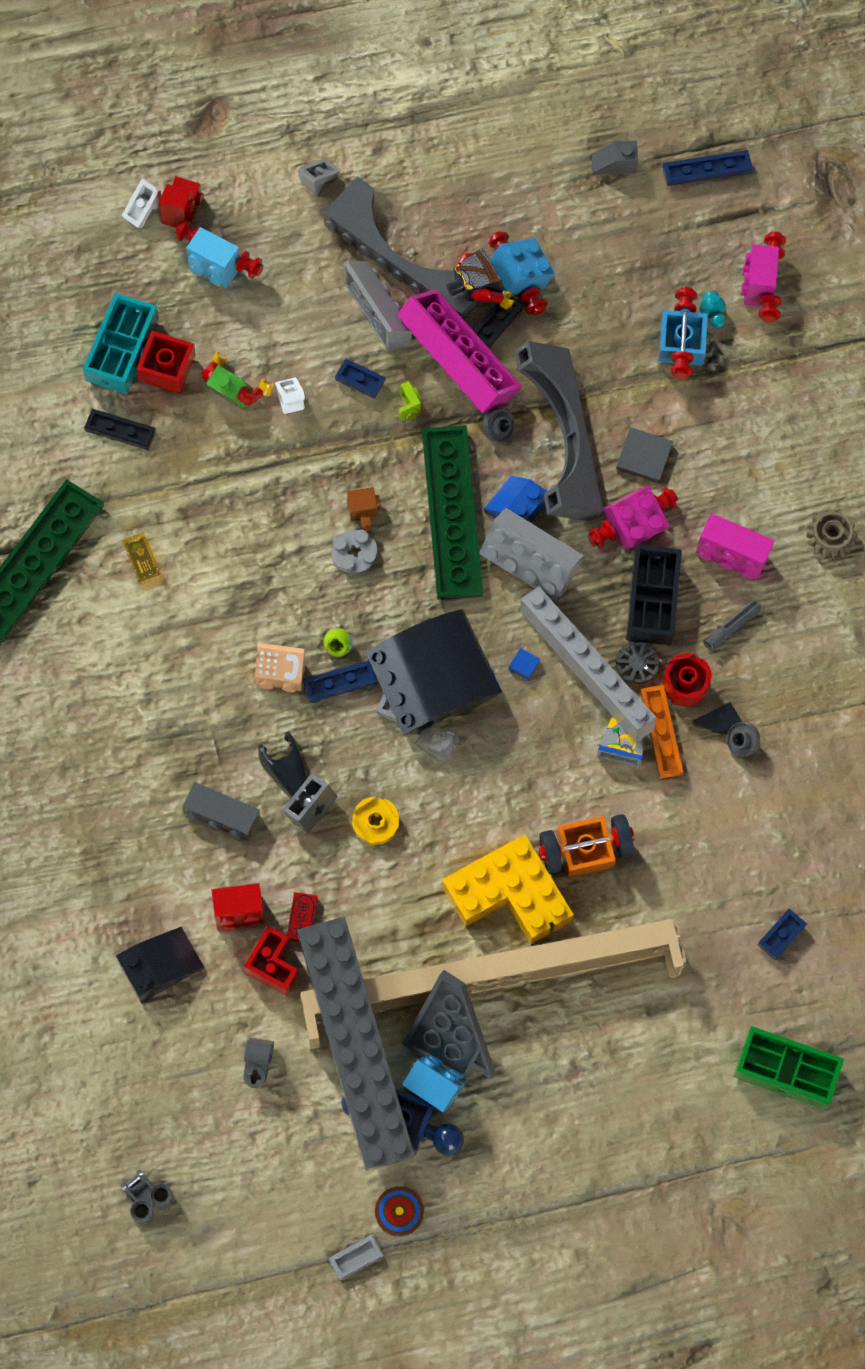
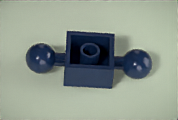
M395 1089L414 1155L417 1154L423 1138L433 1141L435 1149L443 1155H454L461 1150L464 1144V1135L459 1127L453 1124H443L439 1127L429 1124L435 1106L423 1099ZM343 1095L341 1100V1106L344 1113L347 1116H349V1112Z

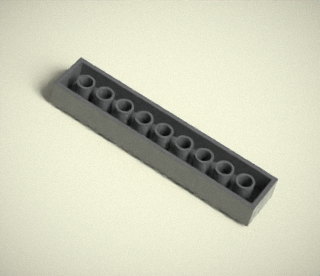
M344 916L298 929V938L365 1172L414 1157V1152L346 918Z

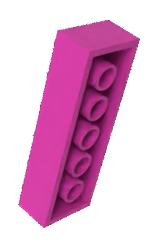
M437 289L411 296L397 314L404 326L410 329L417 337L418 342L424 345L431 353L432 358L438 361L445 369L446 374L458 384L460 390L472 400L474 406L482 413L507 405L522 387Z

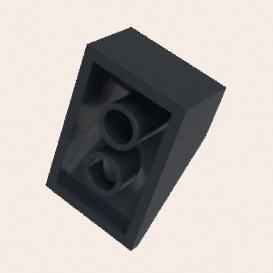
M182 927L140 942L116 955L117 961L140 1003L205 968Z

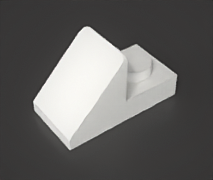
M142 178L122 217L136 227L142 228L152 209L160 208L161 190Z
M296 377L275 382L284 414L300 411L305 408L303 402L305 400L304 392Z

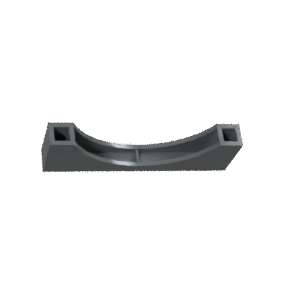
M357 176L324 211L325 226L330 231H335L341 235L346 243L356 246L365 257H371L375 260L381 269L390 271L396 280L409 285L415 294L437 289L465 320L481 301L469 302L463 292L452 297L450 296L446 284L455 281L454 270H433L418 266L399 256L386 244L377 230L373 218L374 188Z
M528 341L514 351L518 371L531 380L550 403L559 421L565 444V464L558 483L551 490L543 494L547 515L590 521L603 513V507L570 349Z

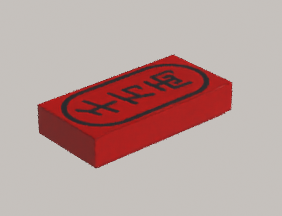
M294 892L287 936L290 941L300 942L297 930L314 924L318 895Z

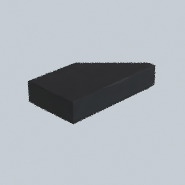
M729 702L693 720L692 724L695 727H703L712 730V732L722 734L728 731L732 725L742 721L732 703Z

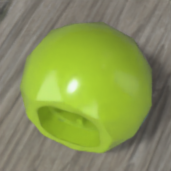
M335 628L326 633L323 644L325 650L331 656L341 657L350 652L353 641L351 635L345 629Z

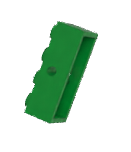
M751 1026L747 1032L733 1077L826 1110L831 1103L844 1058Z

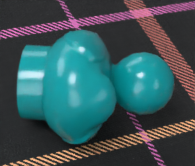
M708 291L702 296L699 311L708 314L710 323L714 328H722L726 320L724 315H722L726 310L725 300L719 296L718 292Z

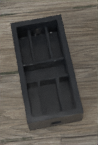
M644 545L635 546L625 640L664 645L672 644L675 630L682 550Z

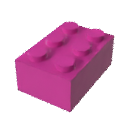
M711 513L700 535L695 553L703 560H712L719 563L724 569L735 570L747 579L759 580L775 540Z

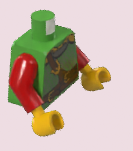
M216 351L213 359L202 373V378L207 382L206 386L209 390L243 410L247 405H251L262 398L263 395L270 396L274 385L273 383L267 384L266 379H261L259 388L253 389L243 379L223 368L228 357H220L219 351Z

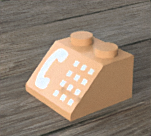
M258 643L255 684L263 689H273V687L282 688L286 692L302 691L306 666L305 649Z

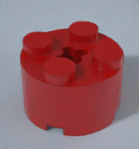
M683 653L673 657L665 669L662 680L667 698L676 706H692L699 703L706 697L712 678L711 669L704 659L696 657L695 654Z

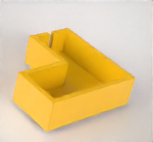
M525 834L442 879L441 887L465 927L507 904L531 945L548 936L550 929L555 932L571 923L574 914Z

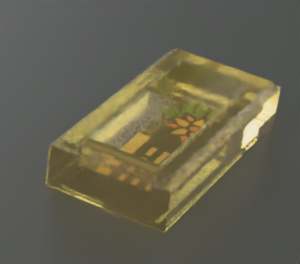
M144 532L122 540L138 583L160 575Z

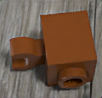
M374 487L347 491L350 521L360 520L361 529L366 532L371 531L370 518L378 517V508H381L380 496L375 495Z

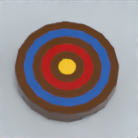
M396 1186L387 1189L379 1196L375 1205L376 1221L385 1233L393 1237L410 1235L420 1227L423 1220L424 1206L422 1200L415 1191L407 1187Z

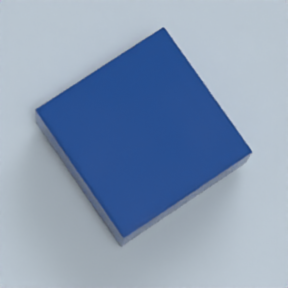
M520 648L508 669L529 680L540 663V659Z

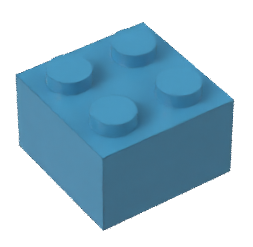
M432 1055L430 1057L424 1056L416 1061L402 1085L444 1112L452 1107L467 1082L462 1080L463 1075L454 1069L449 1071L441 1066L443 1062Z

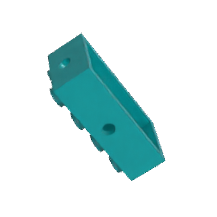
M114 293L82 369L85 381L124 394L128 393L151 331H154L159 319L156 305Z

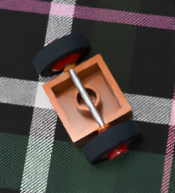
M624 814L611 817V834L608 833L604 816L560 825L556 831L557 840L552 830L540 833L539 856L541 861H544L549 874L558 873L562 870V857L567 879L613 869L616 860L611 844L614 843L621 858L632 856L634 854V832Z

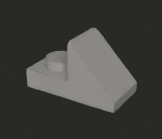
M324 158L300 167L298 173L302 185L318 196L324 183L336 179L340 171Z

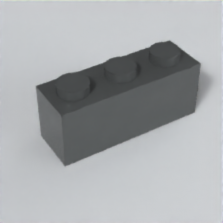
M194 782L182 806L183 812L189 820L205 822L212 830H224L229 833L230 837L239 841L242 839L249 841L260 818V810L196 782Z

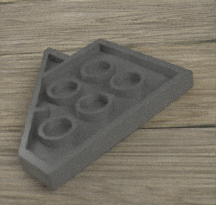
M443 970L407 1034L403 1045L421 1057H430L432 1055L443 1062L441 1066L449 1071L450 1069L458 1071L463 1075L462 1080L465 1082L473 1068L491 1078L495 1073V1069L466 985L446 970Z

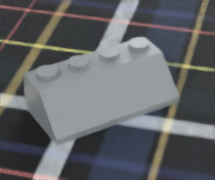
M367 261L344 262V284L388 353L412 341V332L404 326L402 320L397 316L401 308L397 302H393L390 298L391 294L385 284L382 285L379 281L380 277L374 267L371 268Z

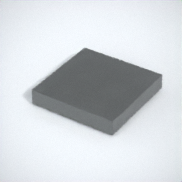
M630 427L616 470L659 483L673 441Z

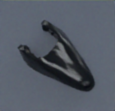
M287 731L285 732L284 740L292 748V752L288 756L272 760L267 754V748L262 744L258 745V756L264 770L293 797L307 780L308 776L302 749L291 733Z

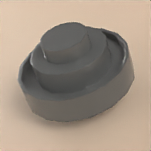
M494 408L485 415L483 431L488 439L503 442L512 435L514 419L509 411L502 408Z
M738 722L732 725L727 734L729 750L737 756H750L754 754L760 745L758 729L749 722Z

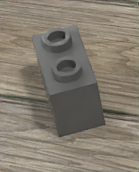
M311 773L282 811L292 823L309 833L338 796L327 783Z

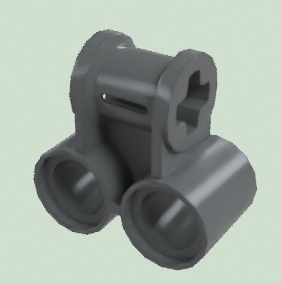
M249 1038L247 1040L243 1078L249 1087L257 1088L266 1081L269 1063L272 1060L274 1041ZM255 1069L258 1070V1075L262 1076L256 1082L253 1081L252 1076H249Z
M138 1169L136 1171L137 1174L126 1183H121L120 1186L134 1202L130 1208V1214L134 1222L143 1226L153 1220V1207L167 1209L173 1203L174 1198L168 1185L159 1183L153 1186L144 1173ZM159 1191H166L168 1198L164 1202H158L155 1200L156 1194ZM147 1207L149 1209L148 1215L145 1218L136 1217L138 1208Z

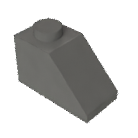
M615 141L591 154L593 175L636 173L638 165L637 141Z

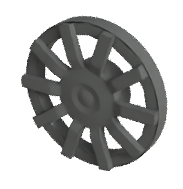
M630 642L619 650L615 662L617 672L621 678L632 684L649 682L655 677L659 668V658L656 650L644 642ZM635 647H641L639 653H636ZM631 648L633 655L629 654L625 650ZM644 648L649 651L646 655H642ZM622 653L625 656H627L629 660L620 659ZM651 655H653V657H654V659H655V660H646V659H647L648 657H650ZM620 663L628 664V666L621 669ZM655 664L654 671L646 665ZM628 670L632 671L631 677L624 673ZM644 670L650 673L646 678L643 673ZM635 673H640L641 679H634Z

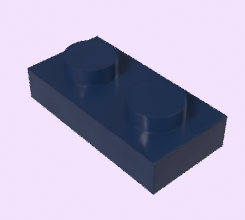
M345 358L335 375V380L375 399L385 382V377Z
M788 909L757 945L776 961L806 927L807 923L791 909Z

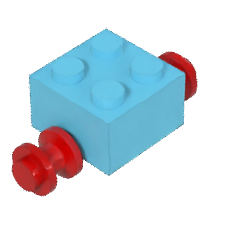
M188 220L178 224L175 234H177V240L183 241L186 239L189 241L186 247L189 269L195 275H202L208 278L214 285L228 288L236 274L242 270L247 271L248 277L251 279L255 276L259 277L262 273L264 265L261 258L251 259L248 251H244L239 256L238 246L200 226L196 229L192 228L191 222Z

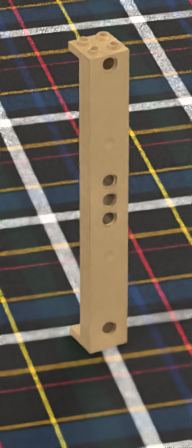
M673 919L364 979V984L372 1011L376 1013L425 1003L443 970L464 982L468 994L660 956L665 957L669 977L675 978L679 977L682 969H684L683 963H686V955L684 949L679 947L678 940H681L678 925L674 926ZM314 990L300 992L310 1050L320 1048L317 1024L323 1022Z

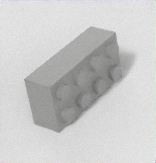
M507 508L494 519L479 553L535 589L540 587L548 597L556 602L569 588L584 556Z

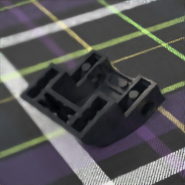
M463 609L442 614L416 624L365 652L403 735L419 734L452 714H465L502 693Z

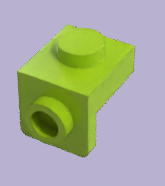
M408 381L401 384L400 395L406 406L399 408L398 417L400 421L414 419L421 412L420 394L416 387L412 388Z

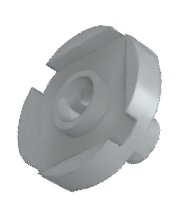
M365 530L345 531L334 539L332 560L337 569L347 572L348 575L357 576L365 574L373 567L377 559V545ZM352 548L360 550L358 557H354L353 554L349 555L348 552Z

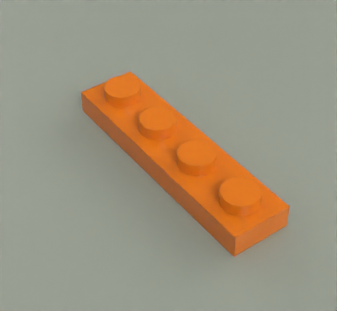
M664 685L642 688L640 690L642 702L656 716L655 730L649 734L659 779L683 775Z

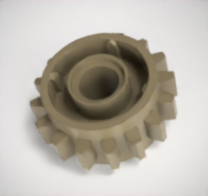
M830 509L827 513L821 511L819 517L813 516L812 522H809V531L806 537L811 538L808 545L814 547V553L819 552L823 558L829 556L831 559H834V556L842 558L844 551L847 553L851 551V546H854L856 542L854 538L857 536V531L853 530L855 522H850L849 515L845 516L842 514V511L834 512L833 509ZM832 531L837 536L831 537L827 534V532Z

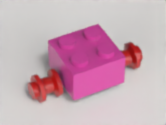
M770 232L764 237V243L768 246L752 244L750 253L746 252L745 263H743L742 269L744 280L741 285L740 295L744 296V305L763 306L759 310L758 316L767 323H773L781 317V312L777 307L782 304V299L774 295L778 259H782L785 256V250L781 246L785 245L786 237L780 232Z
M650 486L640 487L604 507L603 510L609 522L604 520L602 527L598 530L594 527L589 529L588 539L591 545L601 549L604 547V541L609 539L614 542L618 538L623 549L633 548L669 528L670 526L664 516V508L669 506L673 509L677 506L678 498L676 493L672 489L669 490L667 487L661 489L662 494L656 496L653 494Z

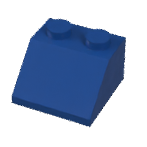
M510 476L486 505L484 511L496 518L507 508L531 523L545 506L543 494L548 491L531 479Z

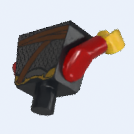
M483 248L475 253L462 254L453 268L455 281L446 284L450 296L452 297L463 292L469 302L499 303L504 309H510L514 304V300H509L512 293L506 291L504 294L502 293V279Z

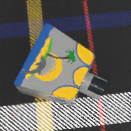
M612 717L601 740L596 757L640 767L643 757V738L635 742L618 721Z

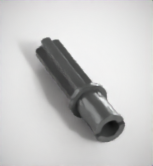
M751 601L726 623L718 625L717 630L703 640L706 648L713 652L724 641H729L731 635L761 611V606L756 601Z

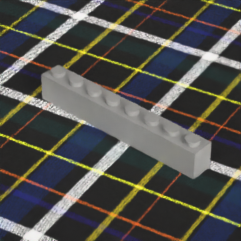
M537 587L521 598V613L635 742H638L655 730L656 716L540 587Z

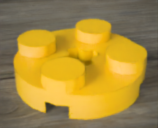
M376 797L366 798L354 810L352 827L356 836L368 845L384 844L390 841L398 831L399 814L396 807L389 800L376 799ZM372 816L382 818L379 826L370 824Z

